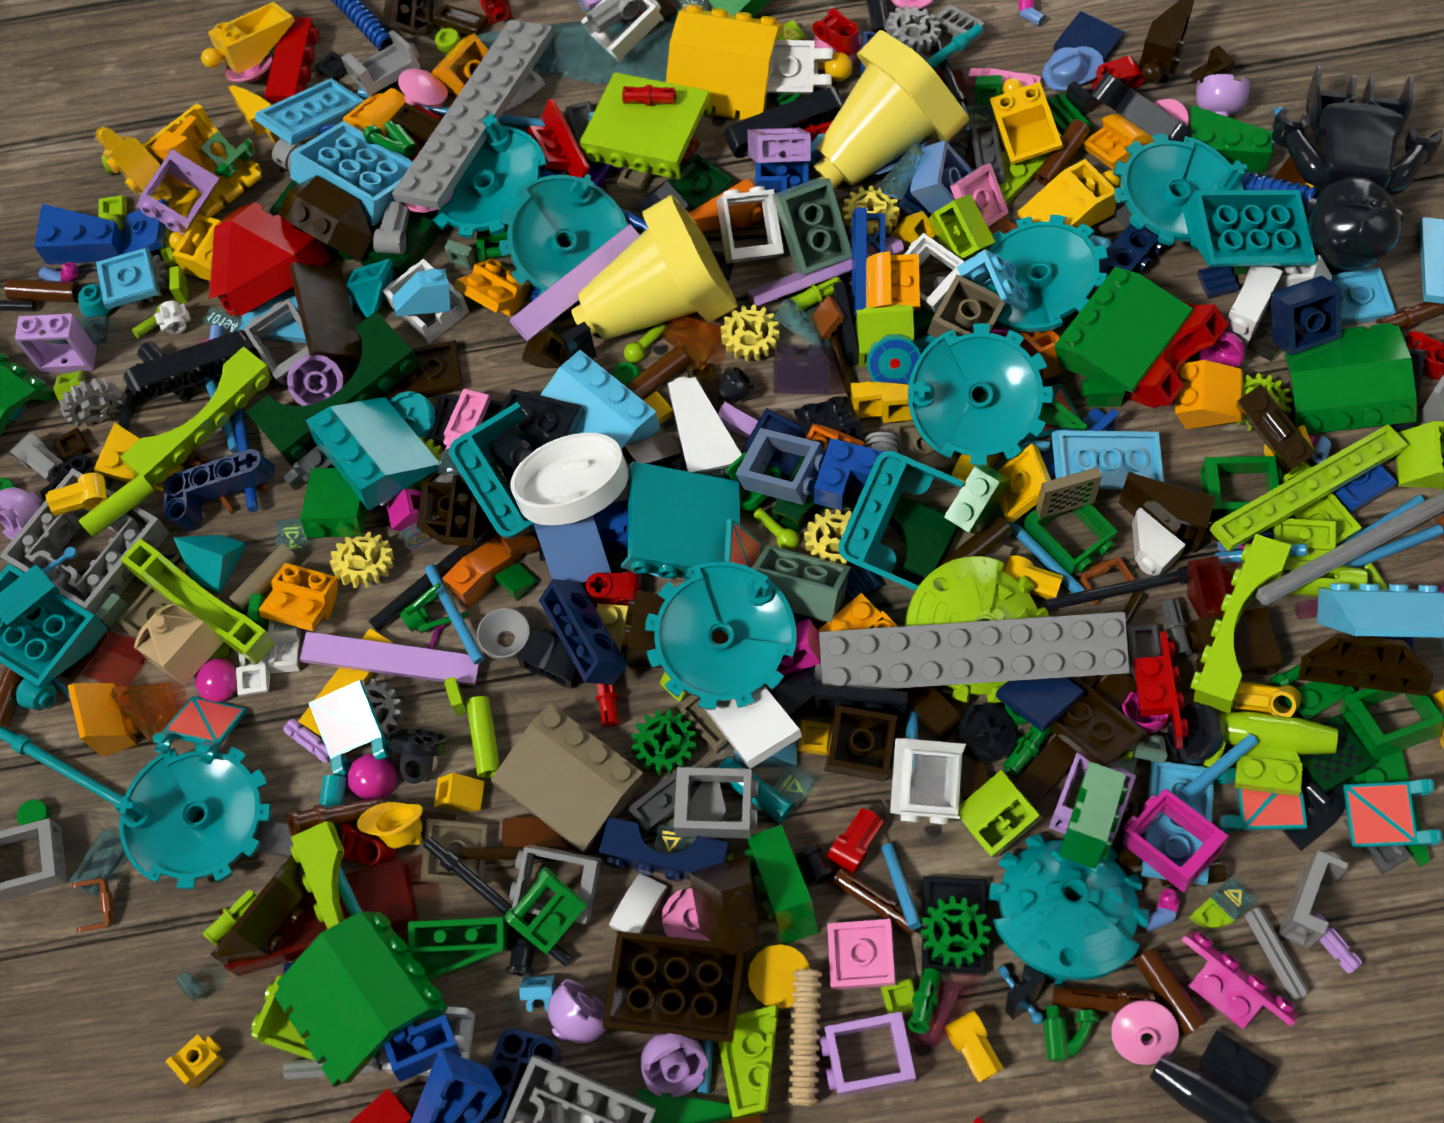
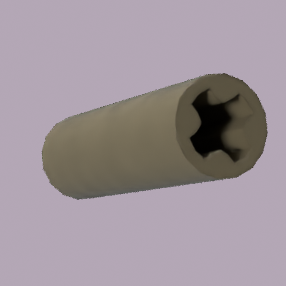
M281 543L228 598L229 601L246 614L251 594H261L263 596L271 588V581L283 564L293 565L298 557Z

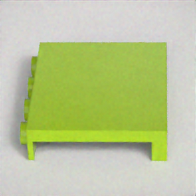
M614 72L580 140L583 156L586 160L594 163L600 162L618 168L623 167L637 170L641 173L647 172L665 178L681 179L679 165L702 115L709 116L712 111L709 91ZM646 85H653V87L662 88L675 87L676 103L652 104V106H646L645 103H623V86L645 87Z

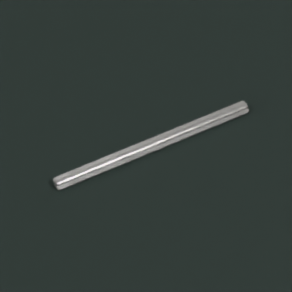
M1444 491L1262 586L1255 594L1256 599L1262 605H1268L1443 512Z

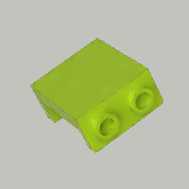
M277 975L275 981L271 982L266 990V1002L261 1013H257L253 1019L251 1037L264 1045L316 1062L304 1043L307 1038L302 1039L289 1020L288 1016L291 1013L286 1014L274 997L275 992L279 989L277 981L282 977Z

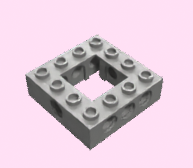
M72 468L55 489L78 483V478L83 474ZM106 488L107 497L109 498L114 492ZM45 500L3 550L0 558L5 563L13 565L24 573L34 565H37L42 570L56 560L55 557L82 526L78 520L91 510L81 508L54 516ZM135 506L108 527L109 530L116 533L115 537H111L108 540L109 544L98 558L89 563L91 566L83 576L70 565L66 567L63 564H59L46 573L49 579L60 589L59 594L92 614L99 609L110 594L114 593L118 596L122 594L135 575L132 574L120 559L140 538L157 550L170 534L158 518L138 506Z
M534 1054L530 1059L504 1123H542L551 1100L560 1103L562 1108L567 1110L571 1108L586 1114L597 1123H650L656 1107Z

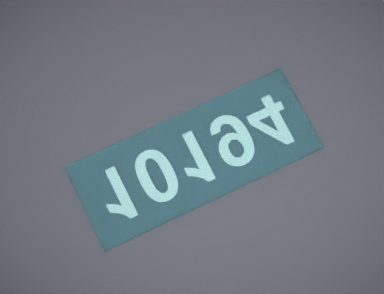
M213 307L208 310L201 322L210 326H224V333L226 334L237 331L243 324V321Z

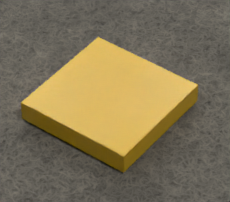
M1032 443L998 470V472L1011 479L1010 484L999 500L1005 520L1013 523L1034 507L1038 502L1042 483L1051 480L1039 448Z

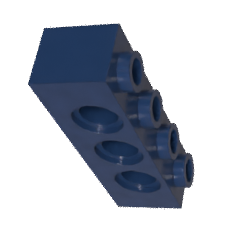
M1130 223L1107 249L1108 259L1100 261V273H1107L1109 275L1115 267L1135 273L1139 271L1143 273L1151 263V257L1154 254L1159 255L1166 245L1158 242L1159 235L1150 231L1145 226L1137 229ZM1095 288V290L1093 291L1092 295L1089 297V300H1090V298L1094 295V293L1097 291L1098 288Z
M552 579L540 597L539 602L585 683L613 685L628 664L581 583Z

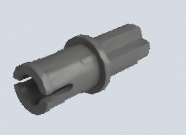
M1172 598L1167 599L1161 603L1166 623L1164 631L1169 634L1170 641H1174L1176 658L1188 657L1193 654L1186 631L1189 626L1187 623H1184L1179 601Z

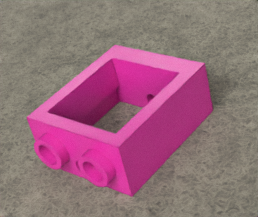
M1165 788L1158 797L1152 795L1143 806L1144 812L1138 818L1134 815L1127 821L1123 827L1125 835L1122 845L1185 893L1224 850L1228 835ZM1162 813L1166 814L1204 843L1181 868L1141 837Z

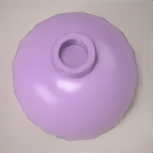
M1216 74L1204 77L1203 83L1200 80L1197 81L1196 96L1199 108L1226 117H1232L1241 112L1248 103L1250 81L1247 78L1242 77L1240 82L1234 80V75Z
M306 355L295 361L289 369L287 376L288 391L293 399L302 406L314 404L339 391L343 385V376L337 364L329 358L320 355Z
M15 487L0 490V522L6 528L2 533L11 540L14 539L42 505L41 500L33 492L28 493L23 489Z
M569 979L563 981L549 1000L548 1015L549 1021L553 1026L552 1032L562 1042L569 1040L576 1044H588L595 1041L606 1030L602 1027L606 1006L595 995L591 1000L583 994V991L586 989L583 985Z
M677 1034L655 1035L648 1041L641 1057V1071L647 1088L658 1096H662L661 1092H671L672 1097H678L691 1092L704 1080L703 1072L705 1068L708 1070V1062L699 1041Z

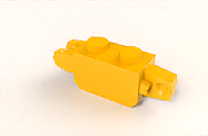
M107 127L97 128L95 137L106 149L102 153L108 159L105 163L116 174L120 172L126 178L124 183L134 193L138 191L142 193L161 166L160 163L136 138L119 136ZM162 181L152 198L157 201L160 199L167 201L173 194L164 181Z

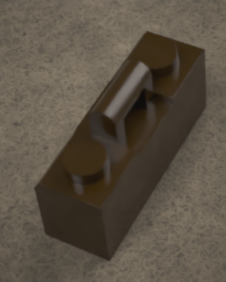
M1262 384L1237 401V409L1289 475L1315 457L1316 452Z

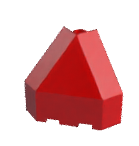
M253 202L238 208L214 226L209 299L218 297L230 317L237 314L241 317L293 287L289 270L292 262L323 266L331 257L320 240L296 229L293 224L286 221L282 216L278 214L272 216L264 211V206Z

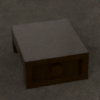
M1266 607L1244 611L1236 625L1234 650L1242 674L1263 670L1264 675L1276 674L1283 664ZM1224 615L1197 619L1194 621L1190 631H1188L1190 647L1195 649L1198 658L1196 659V669L1198 672L1202 673L1205 663L1201 662V658L1206 645L1212 646L1215 637L1211 636L1216 619L1222 620Z

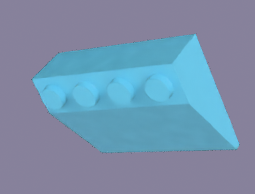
M342 121L291 152L290 178L298 183H302L318 175L361 200L369 225L373 227L383 220L386 205L391 204V202H397L394 200L392 192L413 161L398 152L390 151L376 143L368 144L364 140L362 131Z
M581 350L560 366L540 395L581 405L584 413L573 434H603L614 439L619 444L621 450L624 445L650 438L660 430L657 412Z
M1330 583V588H1319L1317 624L1353 636L1444 638V592L1438 591L1437 585L1420 584L1418 590L1408 589L1409 585L1389 584V589H1379V584L1360 583V588H1349L1350 584Z

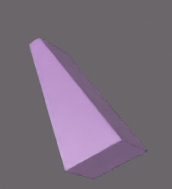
M726 402L723 403L718 412V416L727 430L745 438H749L758 423L756 419Z

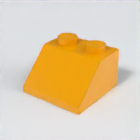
M475 34L463 38L431 73L445 84L448 92L458 96L489 50Z
M1208 360L1183 363L1179 369L1178 377L1184 384V387L1175 398V414L1185 429L1242 421V414L1236 407L1237 401L1243 397L1242 369Z
M73 683L67 685L79 737L102 757L137 745L134 734L138 733V729L134 719L129 715L128 708L131 707V701L126 691L122 692L114 683Z

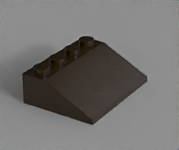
M617 931L603 1029L654 1035L671 1033L696 1040L733 1044L743 986L746 951L742 950L731 954L712 941Z

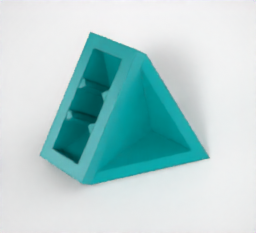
M386 259L356 268L346 283L348 294L366 318L375 311L378 312L385 300L382 290L393 282V261Z
M224 535L173 537L192 580L202 588L221 594L247 547L245 543Z

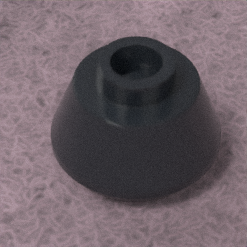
M730 366L725 369L719 381L721 396L729 402L731 400L738 402L751 397L754 392V384L748 375L736 366Z

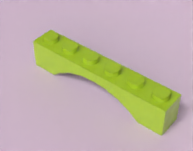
M243 346L223 364L222 376L217 390L206 406L188 422L171 431L139 439L120 456L127 469L136 477L141 474L152 488L164 481L172 469L182 464L194 449L203 445L216 429L224 426L238 409L244 408L248 404L249 399L258 391L267 387L272 379L267 365Z
M1255 534L1252 544L1246 543L1241 556V560L1245 561L1243 568H1236L1231 581V585L1235 586L1232 595L1226 594L1221 607V611H1224L1225 614L1222 620L1216 619L1211 636L1215 637L1212 646L1206 645L1201 658V662L1205 663L1202 673L1196 671L1190 688L1195 690V702L1227 713L1231 712L1242 679V673L1234 650L1236 625L1243 612L1256 599L1255 594L1257 590L1283 575L1289 559L1290 544Z
M141 538L120 559L132 574L171 603H175L204 621L227 645L253 664H258L276 644L263 628L244 614L237 612L214 597Z
M325 821L292 836L291 839L294 845L290 846V850L296 863H301L305 874L302 875V880L305 888L309 893L313 892L317 904L314 905V910L320 922H325L327 929L345 920L340 905L338 888L340 865L345 851L334 824Z

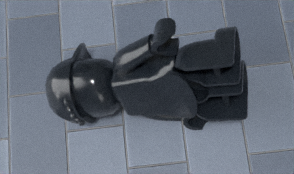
M1317 65L1307 92V115H1302L1300 122L1297 123L1287 119L1281 109L1276 114L1272 126V139L1279 146L1287 148L1303 180L1318 188V197L1311 198L1308 201L1305 212L1309 216L1307 221L1308 230L1315 255H1321L1331 274L1364 270L1392 253L1399 241L1404 216L1400 210L1394 207L1391 195H1397L1410 186L1423 164L1429 163L1441 144L1442 129L1432 134L1430 138L1417 137V129L1410 128L1405 140L1406 155L1398 163L1394 164L1396 142L1401 135L1412 107L1414 77H1408L1399 100L1374 97V77H1369L1360 103H1354L1357 76H1351L1345 93L1320 90L1321 66ZM1308 117L1310 127L1315 133L1314 146L1304 134Z

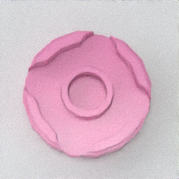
M692 888L675 892L667 900L662 910V925L666 936L711 941L700 933Z

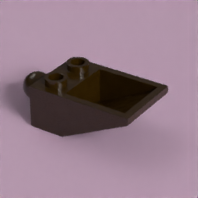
M1179 0L1152 21L1139 64L1142 77L1146 82L1155 83L1158 81L1167 84L1170 73L1176 74L1180 61L1176 57L1181 55L1185 43L1183 38L1189 24L1195 0Z
M1128 472L1118 503L1134 517L1136 511L1142 508L1186 544L1184 550L1196 553L1205 532H1208L1213 540L1219 542L1210 531L1213 523L1222 518L1209 521L1215 497L1209 496L1203 491L1188 490Z

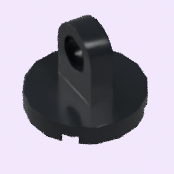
M406 728L394 730L389 734L388 747L395 752L401 753L400 772L402 777L411 784H417L428 779L432 772L434 756L443 755L448 752L449 739L443 733L428 729H415V734L407 733L408 729ZM412 761H416L420 765V775H416L412 771Z

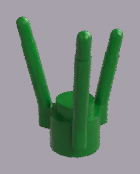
M436 583L413 604L400 612L402 620L411 632L418 629L422 634L430 628L451 622L449 616L428 623L426 621L430 618V615L425 607L438 598L436 591L441 587L440 583ZM467 611L462 612V613H461L462 617H463V618L468 617V616H469V612H467Z

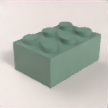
M820 177L772 194L796 272L804 275L852 257V251L829 178Z
M766 545L752 567L763 575H767L787 599L793 614H802L811 617L815 621H828L831 623L845 598L851 567L770 545Z

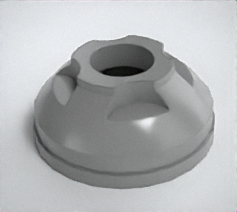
M509 608L491 611L481 620L477 629V641L480 648L485 654L495 660L504 661L516 658L520 655L530 637V627L526 618L520 612ZM505 633H510L515 637L513 644L509 647H502L498 644L499 638Z

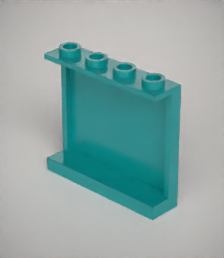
M632 461L628 466L629 477L626 484L628 485V557L621 563V568L630 569L633 573L637 574L648 572L659 574L662 578L678 577L688 580L690 576L687 569L702 563L724 561L726 521L732 518L740 525L739 481Z

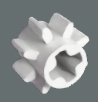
M176 301L162 303L159 307L160 313L154 314L161 331L166 330L170 334L183 332L186 329L185 322L191 321L183 303L179 305Z

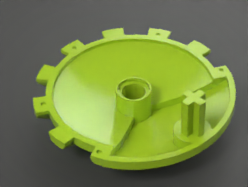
M970 556L943 564L932 571L920 583L909 603L905 626L1049 617V614L1045 607L1037 609L1029 594L1034 589V585L1026 577L1021 576L1017 581L1002 572L1005 565L1003 562L989 557ZM1008 681L947 686L954 689L951 696L954 700L968 703L970 694L986 695L987 702L994 704L1001 702L996 698V692Z

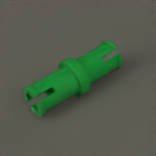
M1032 725L1024 737H1020L1017 740L1014 751L1002 764L1003 769L1010 775L1018 777L1030 759L1037 756L1039 753L1038 748L1052 731L1047 728L1044 732H1041Z
M926 968L922 971L919 988L914 992L912 998L914 1007L908 1027L913 1032L925 1034L929 1031L932 1013L936 1010L939 1002L937 993L940 981L942 980V974L932 968Z

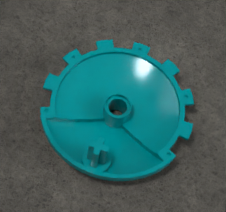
M492 113L489 114L488 118L484 117L482 119L489 136L458 181L451 198L440 210L436 209L438 216L433 219L435 224L443 230L449 225L458 228V235L464 238H472L474 231L490 230L492 235L504 232L505 224L500 223L505 208L514 211L517 204L521 201L515 193L527 183L540 178V168L547 165L543 151L530 135L517 128L500 125L498 119Z
M1167 134L1152 135L1153 142L1144 146L1138 141L1133 142L1126 148L1127 153L1130 155L1127 163L1118 160L1113 171V175L1121 178V188H1115L1114 190L1116 202L1126 204L1132 213V216L1129 218L1130 223L1135 228L1141 229L1145 226L1150 231L1158 234V242L1168 246L1172 245L1174 240L1190 242L1192 249H1198L1187 232L1183 207L1195 191L1244 190L1240 179L1248 169L1247 165H1241L1239 160L1231 165L1211 146L1187 136L1184 137V142L1168 140Z
M588 174L584 178L569 175H550L535 179L515 193L521 201L517 204L514 211L505 208L501 216L500 223L508 225L507 240L499 241L500 253L502 256L510 255L516 267V270L512 272V277L520 285L528 281L534 287L541 290L538 297L628 226L616 202L604 190L590 181L591 176ZM557 240H565L569 247L560 246ZM579 300L577 303H575L574 305H579V304H581V303H580V300Z
M1050 215L1049 221L1032 223V217L1030 216L1017 220L1018 227L1005 235L999 230L992 235L995 243L992 244L988 251L995 255L998 254L1001 258L1010 260L1017 271V274L1014 276L1018 284H1021L1027 293L1028 298L1025 300L1029 307L1021 310L1005 303L996 321L997 324L1016 331L1041 332L1060 327L1063 324L1062 318L1076 310L1080 313L1089 301V297L1095 288H1099L1108 276L1107 273H1100V261L1108 259L1107 251L1104 244L1098 247L1094 246L1089 239L1094 231L1089 226L1082 223L1078 228H1074L1064 224L1066 216ZM990 284L987 287H984L998 294L995 285Z
M979 323L973 324L974 333L957 337L954 329L932 341L915 363L908 387L910 414L917 431L924 441L934 451L949 459L953 452L971 456L970 465L975 466L987 465V456L1004 452L1008 460L1020 454L1022 450L1017 444L1029 433L1038 437L1046 424V422L1038 419L1042 403L1052 404L1053 397L1052 386L1043 387L1039 371L1047 368V365L1040 353L1038 352L1031 357L1020 346L1024 337L1017 332L1009 330L1007 336L1003 337L989 333L990 324ZM976 390H983L987 393L988 399L985 402L978 403L973 400L972 394Z
M725 561L695 565L687 569L690 576L688 580L682 582L677 587L669 581L660 590L658 595L665 601L658 615L648 613L645 631H654L656 648L647 651L650 665L652 668L659 665L663 667L671 679L665 687L673 695L679 697L684 690L691 695L699 697L698 707L716 710L717 701L736 700L737 708L746 707L755 702L751 695L753 692L765 684L773 690L784 677L776 670L781 663L783 655L793 657L796 648V625L791 607L783 593L768 576L753 568ZM717 632H722L727 635L728 641L724 644H717L712 640V636Z
M195 743V751L177 755L176 749L172 748L166 754H160L150 761L135 777L125 797H122L121 802L115 803V809L120 812L119 832L124 852L132 865L149 880L157 883L161 875L178 879L176 888L191 890L195 888V880L214 875L216 882L226 880L233 874L230 866L244 853L249 857H253L258 851L261 842L254 838L258 832L260 822H269L271 818L270 803L262 804L259 790L260 787L267 785V781L260 769L251 774L241 764L247 755L234 747H231L228 754L217 752L211 764H204L198 761L202 753L197 752L199 745ZM204 812L203 819L195 823V818Z
M1036 834L1026 839L1025 842L1029 848L1022 851L1016 857L1009 851L1003 855L998 865L1005 869L1006 872L1001 884L991 882L989 900L999 901L1002 917L994 919L993 922L1003 942L1019 959L1032 968L1047 974L1049 979L1054 980V985L1061 986L1062 982H1067V980H1091L1107 976L1122 968L1134 957L1140 945L1131 939L1137 926L1147 927L1149 910L1139 909L1135 892L1142 890V883L1136 873L1127 876L1115 862L1118 858L1116 851L1110 848L1107 859L1103 860L1100 858L1096 869L1058 856L1063 840L1044 841L1041 834ZM1065 895L1074 897L1076 901L1069 900Z

